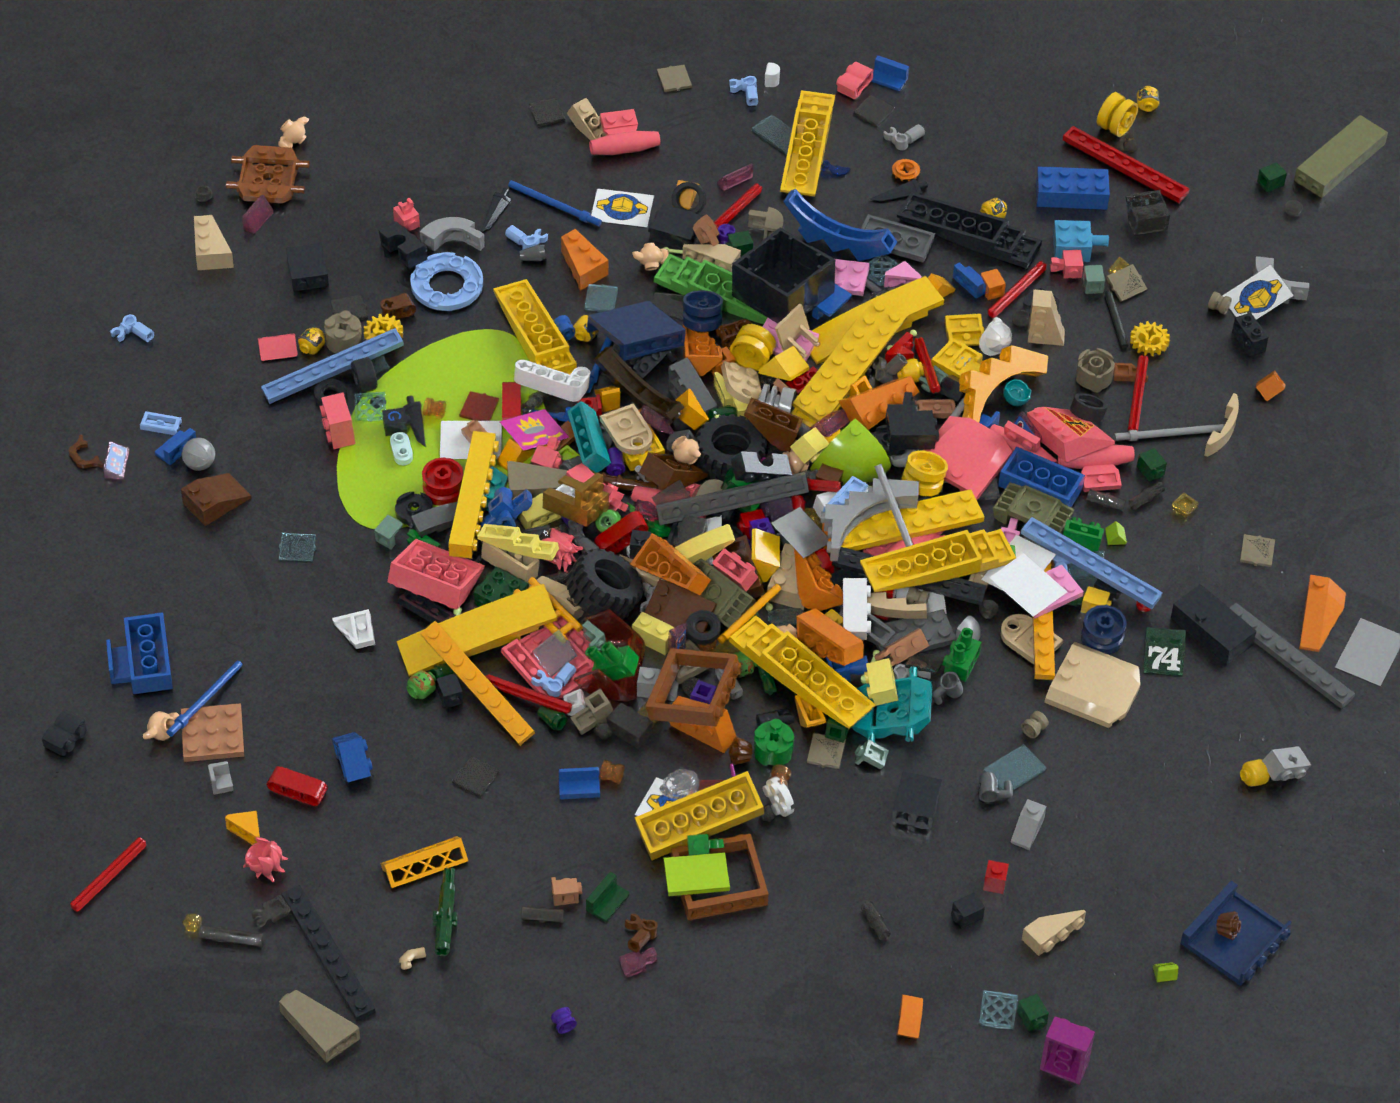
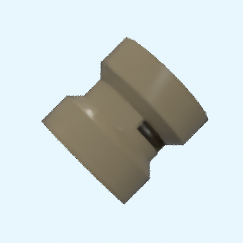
M1214 291L1209 300L1208 308L1212 310L1217 309L1220 313L1226 314L1232 298L1228 296L1223 297L1220 293Z
M910 587L906 596L907 605L926 603L927 606L930 592L925 590L918 591L917 588Z
M1034 711L1030 715V719H1026L1021 724V728L1028 737L1036 738L1040 734V730H1044L1049 725V721L1043 713Z

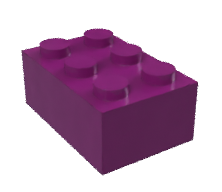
M1054 1017L1045 1038L1040 1070L1080 1085L1089 1064L1095 1032L1088 1027L1071 1023L1067 1019Z

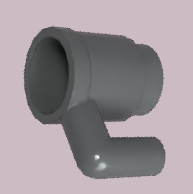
M946 672L940 678V686L932 692V698L937 705L942 704L941 695L944 692L951 698H958L962 695L963 685L956 673Z
M985 772L980 775L979 799L981 801L993 802L998 798H1011L1013 796L1011 781L1007 780L1004 782L1005 790H998V782L994 773Z

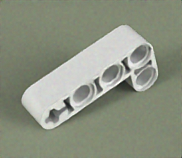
M519 360L515 364L514 381L516 383L568 401H579L589 388L590 370L586 367H577L569 375L527 360Z

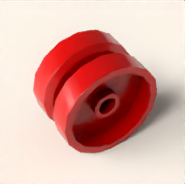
M445 457L435 458L424 466L422 471L423 493L430 497L432 504L441 506L458 502L464 475L462 466L457 461Z

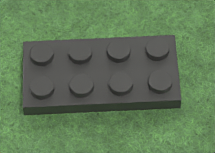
M867 215L861 229L880 230L888 228L897 240L891 252L892 254L924 263L935 239V233Z
M944 609L927 613V619H900L884 623L893 629L896 634L884 647L876 645L879 651L886 649V646L918 628L922 630L929 644L927 648L920 652L951 645L953 640L956 641L957 638ZM888 655V656L884 657L883 659H887V658L891 659V657H890V655Z

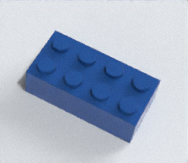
M1038 167L1036 177L1037 207L1107 210L1110 195L1108 169Z
M1016 447L1000 471L998 486L1005 489L1009 482L1020 486L1027 485L1058 498L1063 504L1072 507L1083 489L1085 475Z
M163 612L125 617L124 625L133 694L173 689Z

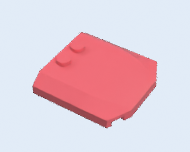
M949 416L938 430L939 441L935 442V449H923L922 451L933 452L941 456L948 464L944 480L959 488L960 492L971 489L976 500H978L1004 467L1013 451L1002 435L971 418Z
M562 616L553 622L558 629L568 623ZM542 625L539 627V630L530 633L521 640L515 639L501 649V653L535 691L548 695L547 691L543 690V687L534 686L531 683L532 677L541 679L537 676V671L542 670L545 672L546 677L555 679V676L566 662L575 666L577 671L568 683L562 686V692L560 696L556 697L557 699L578 690L596 678L592 673L594 662L585 654L591 642L586 640L582 630L580 632H577L574 628L565 634L568 641L562 644Z

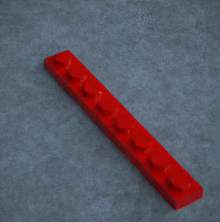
M1074 126L1063 135V141L1177 203H1180L1189 194L1190 189Z

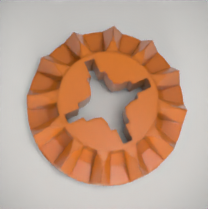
M901 159L893 164L892 174L895 175L896 179L900 178L901 181L907 180L909 182L911 179H916L919 176L920 167L913 160Z

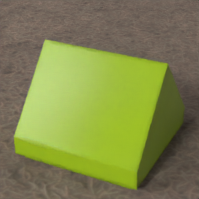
M1117 521L1105 528L1108 545L1127 544L1124 527Z
M1169 962L1153 965L1157 982L1177 980L1179 969L1177 964Z

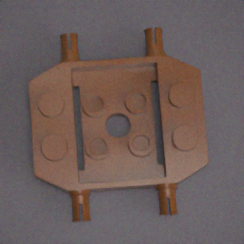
M253 145L244 156H232L231 163L242 164L239 181H227L226 189H237L243 201L284 203L291 200L294 193L304 194L305 186H294L299 167L309 168L310 161L297 159L291 147ZM262 163H265V164H278V165H275V166H266V165H264V164H262Z

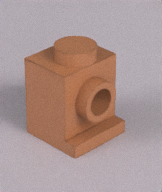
M555 877L551 878L554 906L579 903V895L582 894L581 882H577L576 878H564L561 880H556Z

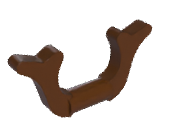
M79 435L78 441L69 448V456L79 468H104V462L99 460L98 455L88 461L81 459L76 451L88 447V442L83 440L82 435Z

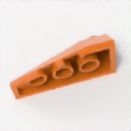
M683 325V328L686 329L683 357L684 359L688 357L698 375L704 376L722 361V348L715 344L714 338L709 337V332L690 330Z
M794 548L797 588L801 604L807 609L816 608L819 611L842 605V589L838 584L834 585L830 580L832 575L820 566L822 562L815 552L803 558Z
M1310 575L1299 649L1319 652L1332 627H1334L1338 617L1344 610L1346 593L1328 577Z

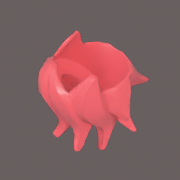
M555 528L551 529L549 538L540 540L558 542L559 550L552 561H546L556 564L559 570L562 566L564 572L567 571L568 565H571V561H577L573 553H577L583 547L572 543L573 535L561 533Z
M256 837L257 843L248 849L243 868L249 867L251 871L256 873L257 878L263 873L264 876L274 882L275 880L271 872L274 870L284 873L285 870L280 867V861L288 860V858L282 855V849L276 842Z

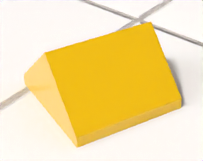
M792 346L772 358L759 369L758 374L791 381L808 371L809 365L795 346Z
M755 528L752 529V561L763 582H767L780 567V536Z

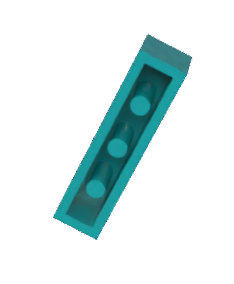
M580 401L567 411L582 464L599 473L611 463L596 411Z

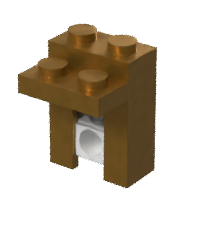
M600 473L594 474L584 483L564 475L558 480L561 486L556 490L549 487L543 492L542 508L586 527L602 515L603 512H606L610 505L609 493L603 491V475Z

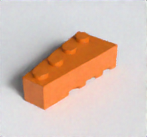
M908 376L839 400V403L850 423L856 418L869 430L886 417L888 404H903L905 392H912V396H915L919 393V390L912 377Z
M653 533L630 563V565L698 595L702 594L711 581L707 575L670 543Z
M816 608L796 616L797 639L812 652L817 653L818 657H828L829 661L843 666L863 658V641Z

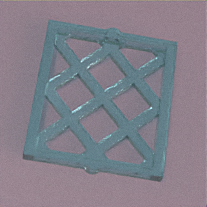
M887 255L878 256L868 262L872 265V268H869V270H872V274L868 273V277L881 287L885 279L883 280L885 278L883 271H888L892 269V265L897 266L899 264ZM883 258L887 259L889 262H883ZM874 264H881V268H874ZM883 265H890V268H883ZM874 271H881V275L874 274ZM874 277H881V279L878 281Z
M385 392L354 394L356 422L383 420L380 410H386ZM369 399L374 401L371 405L367 403ZM376 403L380 405L378 409L373 407ZM363 404L367 406L365 410L360 408ZM369 409L375 411L371 415L367 413Z
M983 990L979 1025L1014 1030L1018 995ZM988 995L997 996V998L991 1000ZM1003 997L1011 998L1012 1000L1006 1002ZM985 998L989 1001L986 1005H984ZM1001 1000L1004 1005L998 1007L995 1002ZM1014 1002V1007L1012 1009L1009 1005ZM990 1005L996 1009L991 1013L987 1009ZM1005 1007L1010 1010L1006 1015L1001 1011ZM983 1010L988 1014L983 1017ZM997 1012L1002 1016L998 1020L993 1016ZM1013 1014L1011 1022L1007 1017ZM990 1017L994 1023L986 1022L985 1020ZM1005 1019L1008 1022V1025L1000 1024V1022Z

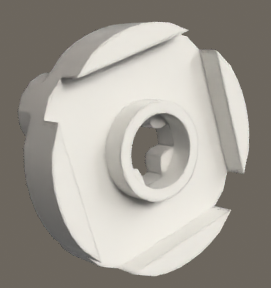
M773 777L766 781V785L762 789L772 803L771 809L773 813L786 817L794 812V809H791V805L794 804L786 785L784 783L780 785L777 782L780 779Z

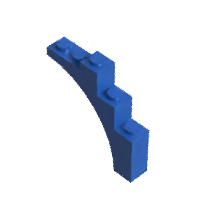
M796 189L791 190L783 201L801 225L798 231L807 243L824 239L832 252L849 248L858 261L890 254L897 243V240L888 228L864 230L850 227L827 217L807 202Z

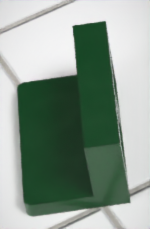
M610 871L586 899V911L604 922H607L629 897V891L617 885L616 874Z

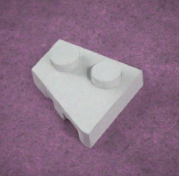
M369 609L332 618L334 625L356 649L375 645Z

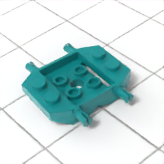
M913 666V669L910 667L908 678L895 679L898 701L877 705L876 726H873V708L852 726L853 730L874 743L875 739L885 738L891 734L906 735L905 740L907 742H910V740L911 742L914 741V734H918L931 721V682L917 677V667ZM866 683L857 689L869 699L867 687H870V685ZM898 708L896 712L890 713L891 709Z

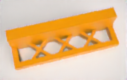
M456 836L382 862L381 866L382 870L387 874L390 887L394 888L442 871L446 867L450 868L467 862L468 858L462 839ZM459 847L462 858L455 861L448 858L451 850ZM438 855L442 857L443 860L440 866L433 867L429 865L433 856ZM416 862L424 864L421 873L418 874L410 872L413 863ZM396 869L405 871L402 879L394 882L391 871Z

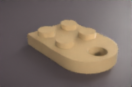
M724 361L721 370L727 392L738 401L749 404L751 397L758 400L762 390L757 371L752 368L741 367L733 362Z
M634 403L600 416L602 425L620 451L635 455L643 453L650 448L652 444V431ZM636 442L642 443V445L635 446L633 444Z
M1015 614L1007 617L1001 626L1003 642L1034 664L1032 617L1024 614ZM1014 624L1018 628L1011 629L1008 627V625ZM1054 634L1055 652L1063 644V639Z

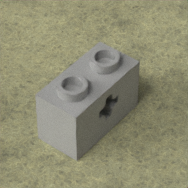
M1299 746L1271 750L1262 760L1273 781H1286L1292 778L1300 779L1306 775V771L1311 766Z

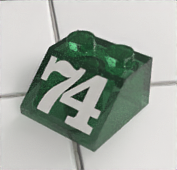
M1146 627L1143 672L1182 676L1186 630Z

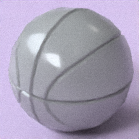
M193 438L184 445L182 459L186 466L192 470H205L214 462L215 449L208 440Z

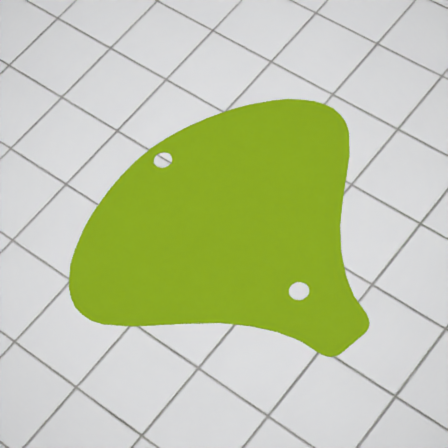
M494 329L473 330L449 336L418 350L398 363L377 380L378 386L376 389L367 391L363 395L351 415L355 444L341 447L337 461L339 496L347 513L362 526L376 529L387 515L397 519L395 505L397 499L402 494L407 492H414V494L423 493V468L429 461L440 458L441 421H502V382H515L516 362L519 360L529 361L515 336L505 331ZM521 385V415H523V408L545 409L540 391ZM380 396L385 398L386 405L383 408L376 409L370 405V400ZM413 396L415 402H421L426 447L417 442L411 426H407V435L413 452V460L408 465H399L394 461L390 445L391 436H385L382 410L403 408L407 405L406 397ZM502 427L501 452L509 438H512L504 427ZM532 455L530 458H528V459H527L525 462H523V463H526V464L532 463V462H531V459H532L533 455ZM453 459L462 466L464 473L467 459ZM496 459L495 466L493 467L508 477L507 470L497 464ZM410 507L411 510H417V509H418V507H417V508ZM402 523V528L409 527L407 524Z

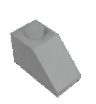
M640 667L637 681V697H650L660 674V669ZM674 680L666 700H676L679 687L677 681Z
M1027 799L1013 833L1012 844L1030 850L1044 821L1045 805Z

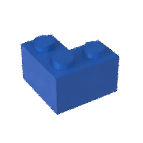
M353 732L332 738L336 758L340 760L344 780L351 782L371 776L370 770H373L370 758H366L365 751L368 750L366 740L362 739V736Z

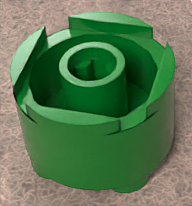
M772 719L761 724L754 732V756L757 761L765 766L769 764L774 765V767H780L791 760L794 748V733L792 729L780 719Z

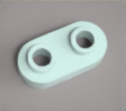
M403 432L394 433L390 437L394 461L399 465H408L413 460L409 437Z

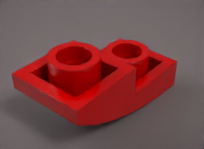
M813 366L804 374L786 382V385L789 388L796 389V394L799 395L818 370Z

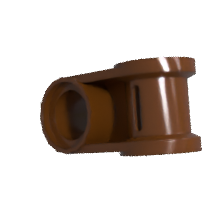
M407 293L383 299L380 303L382 317L388 314L389 318L392 315L395 316L396 320L410 317L416 312V306Z
M742 319L719 326L716 329V334L721 338L722 347L727 346V348H730L742 326L751 324V322Z

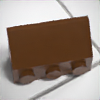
M746 535L736 538L733 543L725 547L730 553L733 551L739 555L741 561L744 563L748 562L755 567L752 561V543ZM721 551L712 556L713 560L719 555ZM757 569L755 573L758 578L747 590V593L753 598L766 593Z

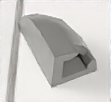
M968 616L957 627L956 638L958 639L963 628H970L973 630L972 639L979 641L981 637L980 625L975 618Z

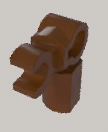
M631 914L630 920H625V928L637 930V932L628 941V948L638 952L650 939L656 938L657 922L644 918L640 919L638 915Z

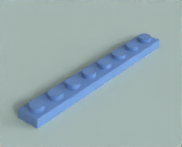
M396 328L267 383L261 386V389L267 401L271 404L351 369V362L365 357H369L372 360L404 346V343Z
M1033 517L1021 529L1022 535L1150 609L1162 597L1163 592Z

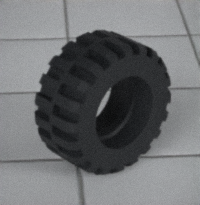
M724 414L719 415V418L714 417L709 420V423L705 422L701 426L695 438L701 453L695 463H697V467L708 474L706 478L710 477L711 480L717 479L724 482L727 470L732 467L731 459L737 455L719 452L717 448L721 446L735 445L744 449L745 452H756L759 461L762 458H766V438L745 416L740 415L738 417L735 414L725 416Z
M591 549L582 553L566 578L567 590H569L570 597L574 599V603L580 606L581 610L585 613L591 614V617L600 618L601 621L608 620L609 622L621 621L629 616L643 595V584L637 570L633 569L629 562L623 560V557L620 555L617 556L614 552H607L605 549Z

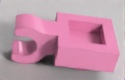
M1010 518L1008 528H1001L1008 543L1016 535L1020 536V531L1016 530L1018 519Z

